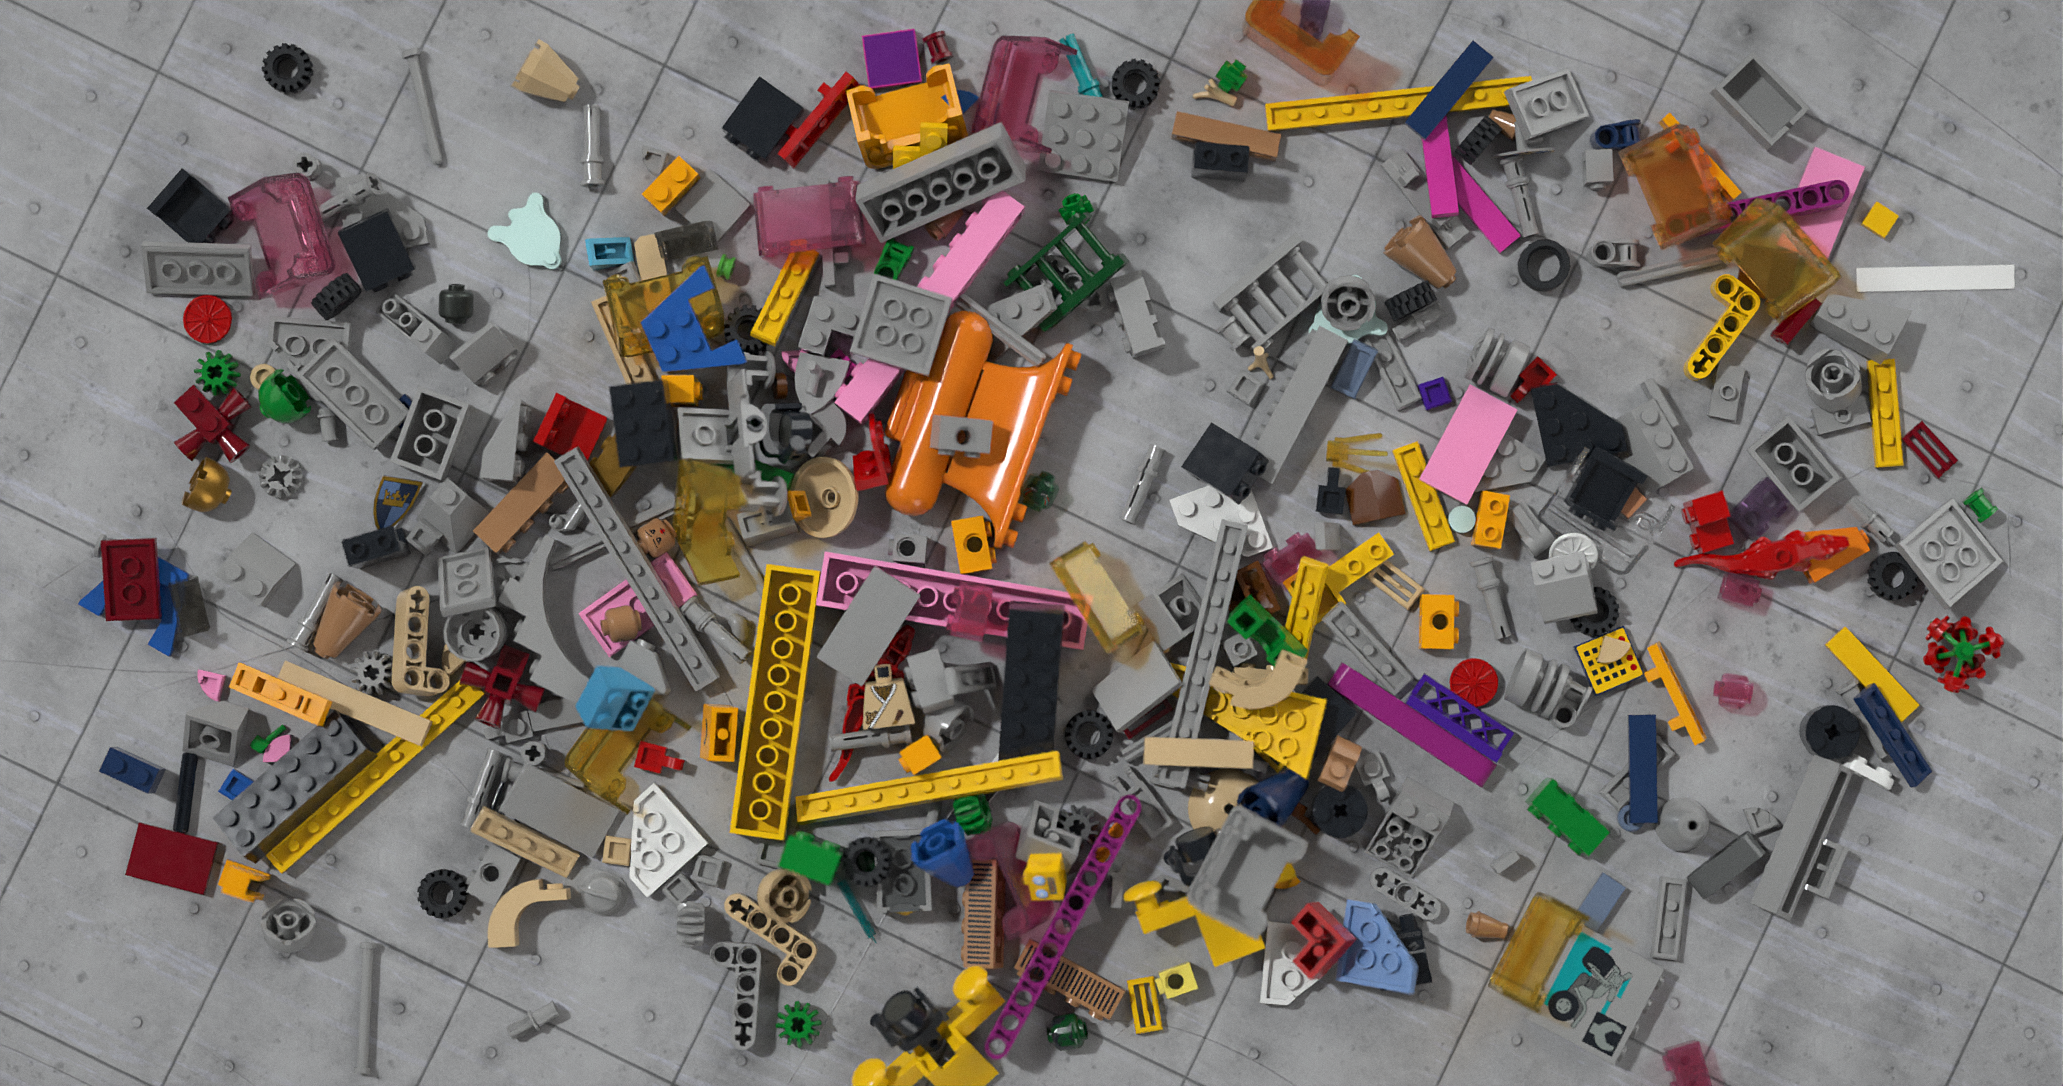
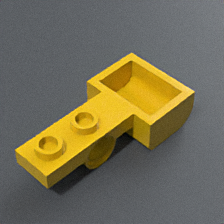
M1379 532L1328 567L1315 625L1321 622V619L1340 601L1346 604L1339 593L1340 591L1394 555ZM1298 572L1282 582L1291 597Z

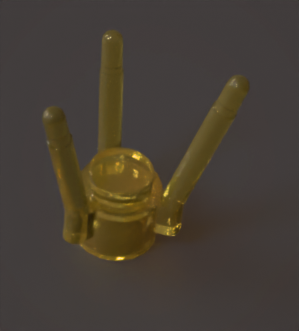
M1381 433L1345 438L1335 437L1334 441L1328 440L1326 462H1333L1332 467H1342L1361 474L1370 470L1343 462L1342 460L1348 461V455L1387 456L1388 452L1349 449V444H1345L1381 438Z

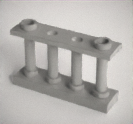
M1296 232L1212 303L1218 311H1221L1223 308L1226 311L1230 310L1254 338L1256 343L1250 348L1253 353L1257 346L1263 347L1264 350L1267 349L1274 342L1271 338L1318 298H1321L1325 287L1331 282L1330 280L1328 283H1325L1299 252L1301 250L1299 245L1302 239ZM1285 256L1288 260L1292 259L1318 290L1307 300L1301 296L1280 271L1279 268L1281 266L1278 262ZM1264 274L1268 277L1271 276L1297 306L1286 318L1258 286L1260 283L1257 280ZM1243 291L1247 294L1251 293L1277 324L1267 334H1263L1238 304L1237 296Z

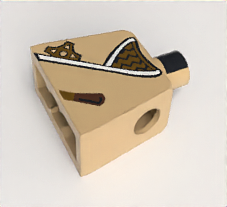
M890 664L874 666L876 681L865 682L863 730L915 724L914 714L903 678L892 679Z

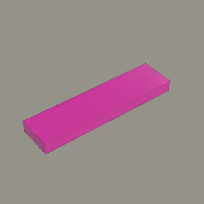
M1445 116L1426 140L1421 138L1431 218L1459 215L1447 117Z
M1452 155L1458 206L1500 254L1521 235Z

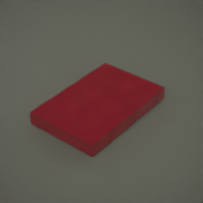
M157 538L101 540L106 621L161 619Z
M139 822L125 875L205 895L219 842Z

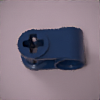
M1640 119L1600 126L1590 137L1591 147L1594 150L1612 149V151L1644 147V142L1641 141L1639 132ZM1600 132H1604L1610 137L1608 145H1604L1599 141L1598 136Z

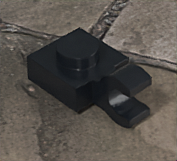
M1328 467L1327 485H1318L1315 512L1343 515L1346 488L1338 487L1340 468Z

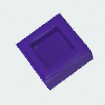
M1444 377L1417 385L1425 411L1452 402Z

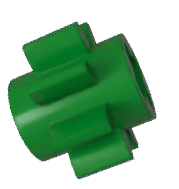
M1237 59L1233 64L1226 60L1215 76L1220 80L1218 87L1227 94L1231 89L1238 92L1248 78V75L1244 73L1246 66Z
M1077 193L1065 197L1062 201L1063 207L1059 209L1066 225H1068L1067 221L1077 212L1082 215L1083 213L1094 211L1087 196L1081 197Z

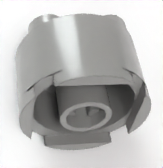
M1824 349L1816 353L1808 361L1805 373L1809 397L1817 406L1832 413L1849 407L1857 400L1862 391V381L1859 364L1852 354L1841 349L1840 351Z

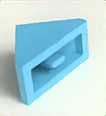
M630 237L591 238L585 240L589 266L593 271L618 267L634 261Z

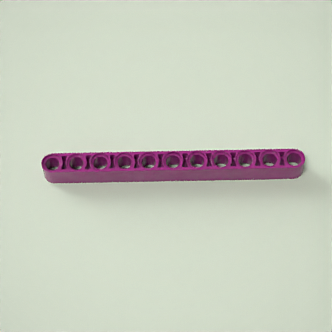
M1128 794L1120 797L986 1040L985 1051L989 1057L1001 1059L1008 1054L1140 814L1141 803L1134 795ZM1126 799L1134 800L1137 806L1136 811L1129 815L1124 814L1121 810V804ZM1113 823H1119L1123 827V834L1119 838H1112L1108 834V828ZM1106 847L1109 849L1110 858L1106 862L1096 860L1095 851L1097 848ZM1086 871H1093L1097 875V882L1092 886H1087L1082 882V875ZM1073 895H1080L1084 899V905L1079 910L1070 908L1068 904L1069 898ZM1060 919H1067L1071 923V929L1069 932L1061 934L1055 929L1056 922ZM1046 943H1054L1057 946L1058 952L1054 957L1048 958L1043 955L1042 948ZM1033 967H1041L1044 970L1045 976L1041 981L1036 982L1030 979L1029 971ZM1020 991L1029 992L1032 997L1031 1002L1027 1005L1018 1004L1016 1001L1017 993ZM1007 1015H1014L1018 1019L1017 1027L1014 1029L1005 1028L1002 1022L1003 1018ZM994 1039H1001L1005 1044V1049L1001 1053H994L989 1047L990 1042Z

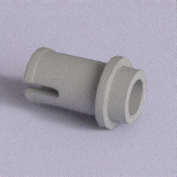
M330 408L319 409V415L316 416L320 418L322 442L339 440L336 424L337 415Z

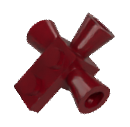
M192 385L173 402L196 427L193 431L174 441L177 448L190 461L195 459L207 441L215 445L218 443L230 463L235 462L250 448L247 442L232 432L236 426L230 420L252 408L249 401L235 387L219 408L214 406L196 385Z
M504 645L492 673L473 661L467 662L459 685L485 689V697H488L476 716V721L486 726L500 729L504 705L510 706L513 699L534 713L537 712L545 688L519 684L530 654Z

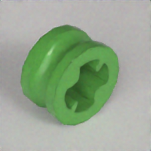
M723 254L717 268L716 277L725 276L726 280L729 281L736 264V258L732 257L729 259L726 254Z

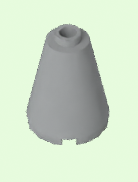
M1685 797L1673 798L1658 810V823H1655V830L1659 839L1668 848L1676 851H1689L1698 847L1705 840L1709 830V819L1705 809L1695 800Z

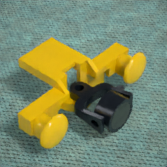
M1210 826L1190 830L1175 839L1177 850L1172 845L1169 847L1170 850L1164 854V862L1170 865L1174 873H1179L1184 885L1191 886L1198 873H1185L1181 861L1183 863H1194L1204 860L1221 830L1220 828L1215 829V832L1213 827ZM1286 863L1276 884L1297 877L1291 863ZM1151 880L1138 883L1124 893L1123 899L1125 901H1134L1137 911L1135 913L1144 934L1195 915L1214 967L1265 948L1261 934L1256 940L1202 913L1188 902L1187 896L1173 902H1169L1167 899L1158 903L1155 893L1162 887L1158 881Z
M972 966L960 972L953 984L954 996L960 1001L946 1013L949 1017L946 1022L943 1021L944 1015L940 1009L918 987L914 989L918 998L912 992L905 990L891 996L885 1003L882 1013H876L871 1017L870 1024L878 1029L890 1047L898 1046L904 1052L887 1068L885 1062L879 1058H870L860 1063L853 1073L852 1086H913L924 1075L934 1086H985L999 1072L966 1039L972 1031L1005 1002L1000 993L987 980L988 974L986 970L980 966ZM926 1006L931 1010V1012H930V1014H929L928 1017H927V1008H926ZM945 1038L956 1054L940 1067L929 1052L932 1053L939 1050Z

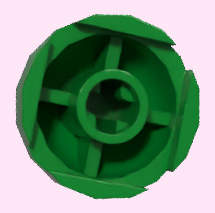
M276 369L266 377L258 390L260 411L266 418H271L282 424L296 422L310 413L311 405L307 408L305 402L309 399V396L293 375L290 374L286 377L284 374H281L285 370Z

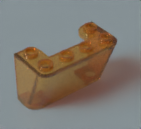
M1682 124L1670 126L1618 152L1628 176L1636 177L1656 221L1655 224L1651 225V228L1661 250H1668L1731 223L1730 217L1733 216L1730 205L1727 201L1724 202L1720 195L1722 187L1719 180L1713 177L1709 170L1711 167L1710 159L1705 152L1702 153L1698 145L1701 142L1698 132L1695 128L1690 129L1689 126Z

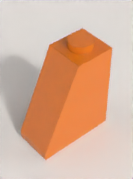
M1857 527L1804 532L1805 540H1810L1812 537L1821 534L1846 536L1850 545L1847 549L1837 553L1830 559H1811V568L1803 572L1809 584L1819 581L1870 551L1868 547L1870 543L1869 538L1862 529L1858 530Z

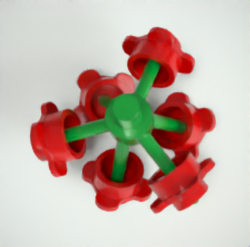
M1947 615L1942 620L1939 618L1934 619L1927 627L1930 633L1925 639L1929 641L1933 638L1936 642L1928 644V651L1923 657V662L1926 666L1934 668V671L1939 674L1950 663L1951 657L1958 659L1955 670H1947L1944 678L1938 677L1937 681L1944 684L1943 688L1947 691L1959 693L1960 689H1969L1970 686L1965 684L1969 678L1983 679L1986 676L1983 664L1986 658L1983 654H1974V652L1981 649L1985 655L1992 654L1994 658H1999L2001 656L2000 649L2003 648L2004 642L1999 633H1995L1992 627H1987L1985 629L1986 633L1979 637V644L1972 645L1969 642L1978 636V631L1972 627L1971 619L1963 616L1955 623H1948L1947 621L1950 617ZM1945 638L1954 646L1953 651L1949 652L1945 646H1938L1937 643Z

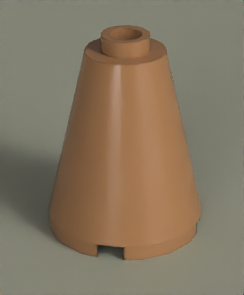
M1418 215L1409 221L1412 225L1411 227L1409 226L1406 229L1402 227L1385 246L1384 249L1386 251L1383 254L1424 281L1428 280L1429 284L1439 289L1443 286L1446 289L1455 281L1456 276L1454 274L1457 270L1426 219L1422 215Z
M336 582L333 585L313 645L316 648L315 652L325 659L330 657L336 658L382 611L379 604L377 608L371 604L374 600L371 596L350 584H347L345 588L340 587L341 582Z

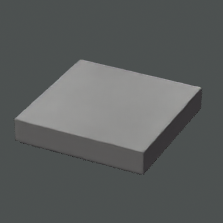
M710 169L675 210L716 245L751 207V204Z

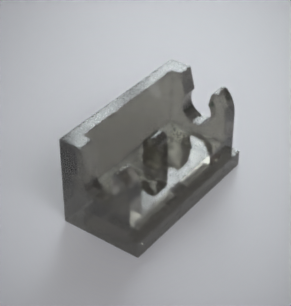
M702 221L654 232L660 256L662 259L666 258V261L719 250L713 221Z
M198 576L168 582L180 635L187 637L208 631L210 625Z

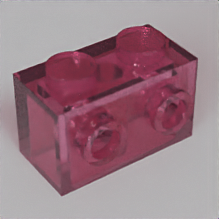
M1297 532L1285 540L1288 545L1279 551L1275 547L1263 555L1265 561L1261 565L1275 586L1298 571L1302 557L1306 556L1315 560L1323 555L1320 550L1316 549V545L1308 532L1302 536Z
M1694 1039L1664 1048L1665 1055L1662 1056L1663 1065L1666 1072H1671L1673 1079L1672 1082H1669L1670 1086H1712L1699 1041Z

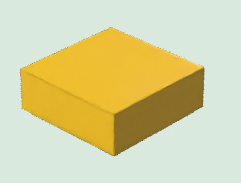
M1876 201L1860 225L1884 239L1899 215Z

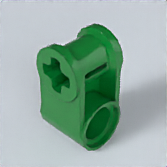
M894 238L887 240L874 274L879 275L883 270H890L894 274L892 279L898 281L913 254L915 246L910 245L908 247L895 241Z

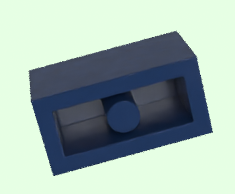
M119 747L109 748L99 772L147 794H155L166 771L165 768Z

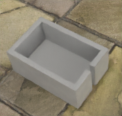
M1754 51L1710 92L1720 105L1765 150L1770 148L1810 109Z

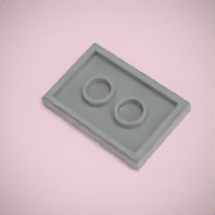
M1569 68L1504 91L1525 141L1590 117Z
M490 547L437 558L442 617L496 606L493 556Z
M1153 641L1091 690L1115 730L1121 733L1180 688L1183 683L1158 643Z

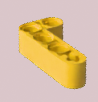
M1730 274L1721 275L1711 283V295L1727 308L1684 364V374L1692 381L1701 380L1711 373L1760 306L1759 296ZM1720 281H1725L1730 285L1729 294H1723L1719 291L1718 284ZM1741 297L1750 299L1752 307L1749 311L1742 309L1740 306ZM1726 318H1730L1735 322L1736 329L1734 332H1729L1724 328V320ZM1709 340H1716L1719 343L1720 350L1718 353L1710 352L1708 349ZM1703 357L1707 358L1708 360L1704 361L1700 367L1703 372L1695 373L1693 371L1695 369L1693 364L1700 362Z

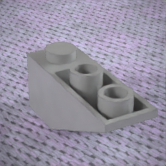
M393 291L376 310L377 314L440 365L457 345L454 340Z

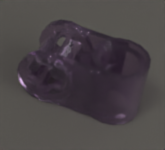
M1302 0L1297 39L1303 46L1312 47L1319 42L1331 0ZM1308 27L1313 28L1314 34L1312 37L1307 36Z

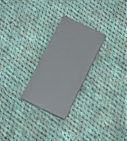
M143 241L141 245L146 293L254 297L255 284L251 245Z
M334 337L295 375L373 451L406 420L409 412Z
M874 566L818 653L817 658L862 686L917 602L920 594L877 566Z
M525 762L499 809L501 812L591 858L594 857L619 812L616 808Z

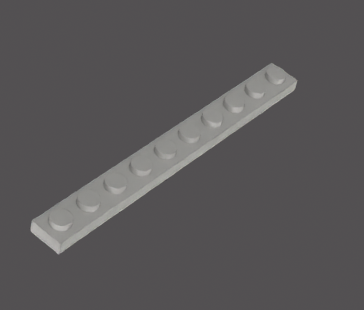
M579 446L556 459L554 463L695 692L720 677L719 673Z
M1224 519L1221 520L1169 738L1197 739L1209 691V682L1215 666L1248 525ZM1162 765L1158 783L1185 789L1190 766Z

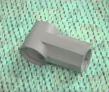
M1524 501L1507 513V520L1520 535L1521 543L1533 558L1548 549L1555 541L1549 529L1543 523L1540 524Z

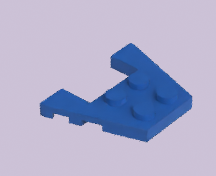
M704 265L699 267L641 322L662 372L748 363L738 340L732 341L713 351L708 343L690 302L691 299L715 288Z
M158 556L162 618L148 645L171 657L190 574ZM103 581L78 603L98 616H102L105 611Z

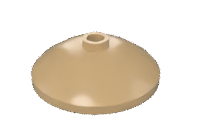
M817 457L804 463L796 472L790 491H805L811 511V517L797 522L801 529L809 535L819 538L834 537L846 530L853 521L858 507V491L855 486L854 476L849 468L835 458Z
M1223 768L1208 773L1207 775L1211 776L1209 783H1206L1208 784L1206 792L1193 788L1189 797L1188 816L1193 829L1205 826L1213 827L1214 832L1217 828L1221 829L1229 815L1224 811L1225 805L1232 804L1234 807L1238 806V795L1245 788L1258 783L1250 774L1233 768Z

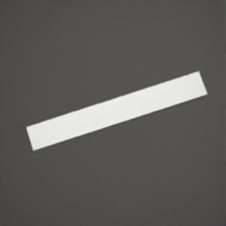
M2014 265L1856 268L1857 292L2015 289Z

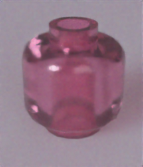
M1724 673L1720 681L1715 680L1713 696L1718 697V704L1721 707L1742 710L1746 704H1751L1754 684L1750 683L1749 678L1745 675Z

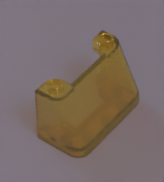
M1756 198L1712 243L1718 250L1716 255L1727 265L1730 262L1738 265L1767 298L1765 301L1767 305L1765 311L1775 320L1778 318L1785 320L1833 287L1842 277L1826 256L1781 206L1760 198Z
M708 256L690 257L682 265V271L638 282L630 283L627 277L619 274L602 280L612 327L621 357L629 358L653 352L641 322L703 265L706 266L715 288L691 299L690 302L707 339L717 337L723 333L724 310Z

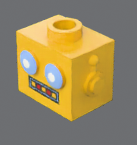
M1062 853L1029 854L1027 869L1024 870V884L1029 885L1031 900H1064L1067 877Z

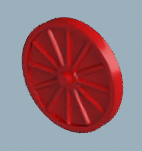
M202 295L194 298L186 306L183 314V325L188 335L194 340L201 343H215L228 334L232 325V314L228 305L222 299L212 295Z
M1477 658L1466 659L1457 664L1450 676V689L1474 706L1479 707L1487 704L1495 696L1498 689V676L1495 669L1488 662Z

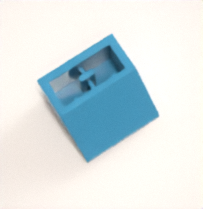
M596 666L575 707L587 728L633 731L655 690L649 684L620 667Z

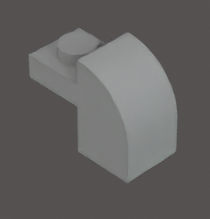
M830 401L822 409L810 415L811 420L823 430L811 443L807 451L812 458L825 456L832 448L829 444L832 440L841 447L847 436L848 427L845 416Z

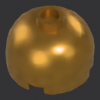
M205 457V460L200 462L189 481V484H191L189 490L191 492L185 491L181 502L182 505L198 512L214 510L220 503L225 505L232 493V490L228 488L230 479L226 469L218 462Z

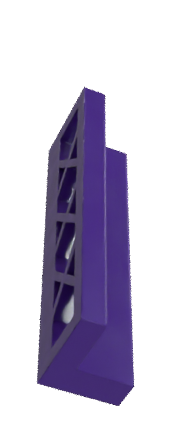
M1426 673L1422 675L1406 699V704L1496 763L1502 756L1503 749L1514 735L1512 730ZM1425 681L1435 687L1437 698L1425 699L1417 694ZM1439 690L1447 696L1440 697ZM1455 700L1458 702L1460 712L1447 714L1443 711L1441 701ZM1432 702H1438L1439 708L1432 704ZM1462 706L1469 709V711L1463 712ZM1470 714L1478 715L1481 718L1482 727L1470 729L1465 725L1464 716ZM1460 716H1461V721H1462V723H1461L1460 721H1458L1457 719H1455L1454 717H1460ZM1484 720L1490 723L1491 726L1485 727ZM1499 729L1506 734L1498 747L1488 741L1487 730ZM1482 731H1483L1484 737H1482L1481 735H1479V734L1476 733V732H1482Z

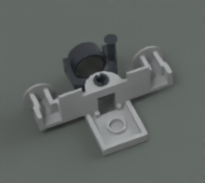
M768 350L763 351L761 356L750 355V353L744 352L748 363L725 366L729 410L678 407L674 411L678 462L734 464L738 511L756 512L761 506L771 507L773 515L779 516L786 508V483L780 476L774 477L772 482L761 481L760 471H755L752 447L759 443L761 452L765 457L778 458L781 464H786L789 460L800 461L811 445L813 433L812 420L809 413L799 412L802 409V403H766L760 409L749 404L748 390L752 386V380L759 381L763 390L769 389L774 382L776 364L774 356ZM771 413L782 414L778 430L781 449H777L774 446L770 437L769 418ZM738 423L737 432L739 438L733 445H728L726 429H733Z

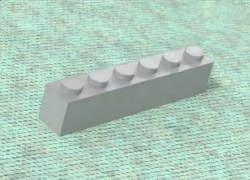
M1320 325L1317 331L1314 329L1310 331L1305 341L1309 345L1305 354H1298L1292 366L1296 368L1293 377L1289 378L1287 376L1279 391L1284 394L1280 401H1273L1267 415L1271 416L1267 426L1261 424L1255 435V439L1259 441L1254 449L1261 452L1269 460L1265 472L1259 478L1271 484L1277 478L1348 343V340Z
M1814 754L1812 761L1807 767L1801 787L1796 792L1792 808L1786 816L1780 836L1776 839L1772 855L1765 865L1760 883L1754 891L1751 901L1752 905L1791 920L1854 771Z

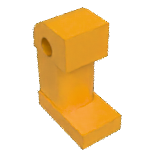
M227 859L218 885L222 886V893L254 902L255 900H263L264 894L247 889L250 879L256 881L270 880L272 874Z

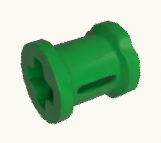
M1982 487L1974 491L1962 502L1964 505H1968L1976 514L1979 523L1985 521L1998 510L1997 506H1993L1983 494L1984 489Z

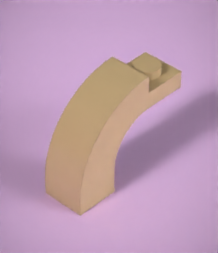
M1282 649L1274 669L1264 677L1256 679L1245 678L1216 666L1209 685L1214 686V689L1220 693L1233 694L1230 704L1236 707L1248 709L1268 707L1283 700L1291 693L1302 675L1307 660Z
M536 879L519 884L509 890L498 901L491 914L488 925V948L520 945L519 921L525 909L538 901L571 899L570 888H563V883L546 884L547 889H544L543 879Z

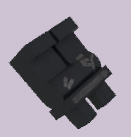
M1413 913L1400 915L1401 930H1396L1395 933L1418 966L1415 985L1432 983L1422 929L1418 927Z

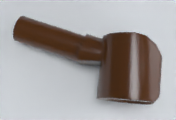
M1298 803L1291 816L1300 820L1317 835L1320 830L1309 818L1304 816L1308 808Z

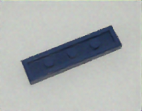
M1473 40L1404 124L1423 140H1426L1494 57Z
M1875 683L1869 684L1853 700L1911 788L1916 787L1933 771Z
M1627 715L1629 823H1658L1656 715Z

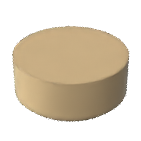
M268 364L257 365L250 374L252 385L259 390L266 377L276 369Z

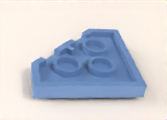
M1347 899L1343 926L1356 940L1338 960L1336 980L1414 994L1418 966L1377 904Z

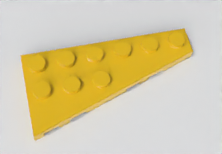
M1170 663L1181 682H1183L1186 666ZM1209 686L1203 715L1241 739L1254 741V747L1306 780L1308 779L1327 700L1291 692L1283 700L1271 706L1248 709L1231 705L1230 702L1233 694L1220 693L1214 689V686ZM1181 687L1172 693L1176 698H1179Z

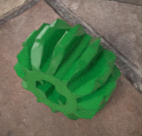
M221 350L216 351L215 357L211 352H206L208 361L199 358L197 362L202 365V369H194V373L202 375L196 379V384H204L202 391L206 393L212 389L214 396L219 395L220 389L224 394H229L227 385L236 388L238 384L232 381L233 377H241V373L233 371L239 367V363L237 361L231 362L233 355L229 353L223 357ZM215 368L219 369L220 372L223 373L220 378H213L215 374H213L212 372Z
M985 794L954 799V815L956 816L957 823L963 828L966 835H977L991 828V822L993 821L991 816L992 810L989 807Z
M795 1001L794 1011L789 1004L784 1006L789 1015L783 1012L778 1013L777 1016L785 1020V1022H778L775 1024V1027L785 1028V1031L781 1032L778 1036L781 1039L788 1034L790 1038L787 1040V1045L790 1046L794 1038H796L797 1046L802 1047L803 1037L808 1044L813 1042L809 1033L819 1036L820 1031L812 1028V1026H819L822 1024V1021L812 1020L819 1012L814 1010L809 1014L807 1011L811 1006L810 1003L807 1002L804 1009L800 1010V1001ZM798 1017V1020L801 1018L805 1020L804 1030L799 1031V1028L795 1030L792 1027L795 1022L793 1018Z

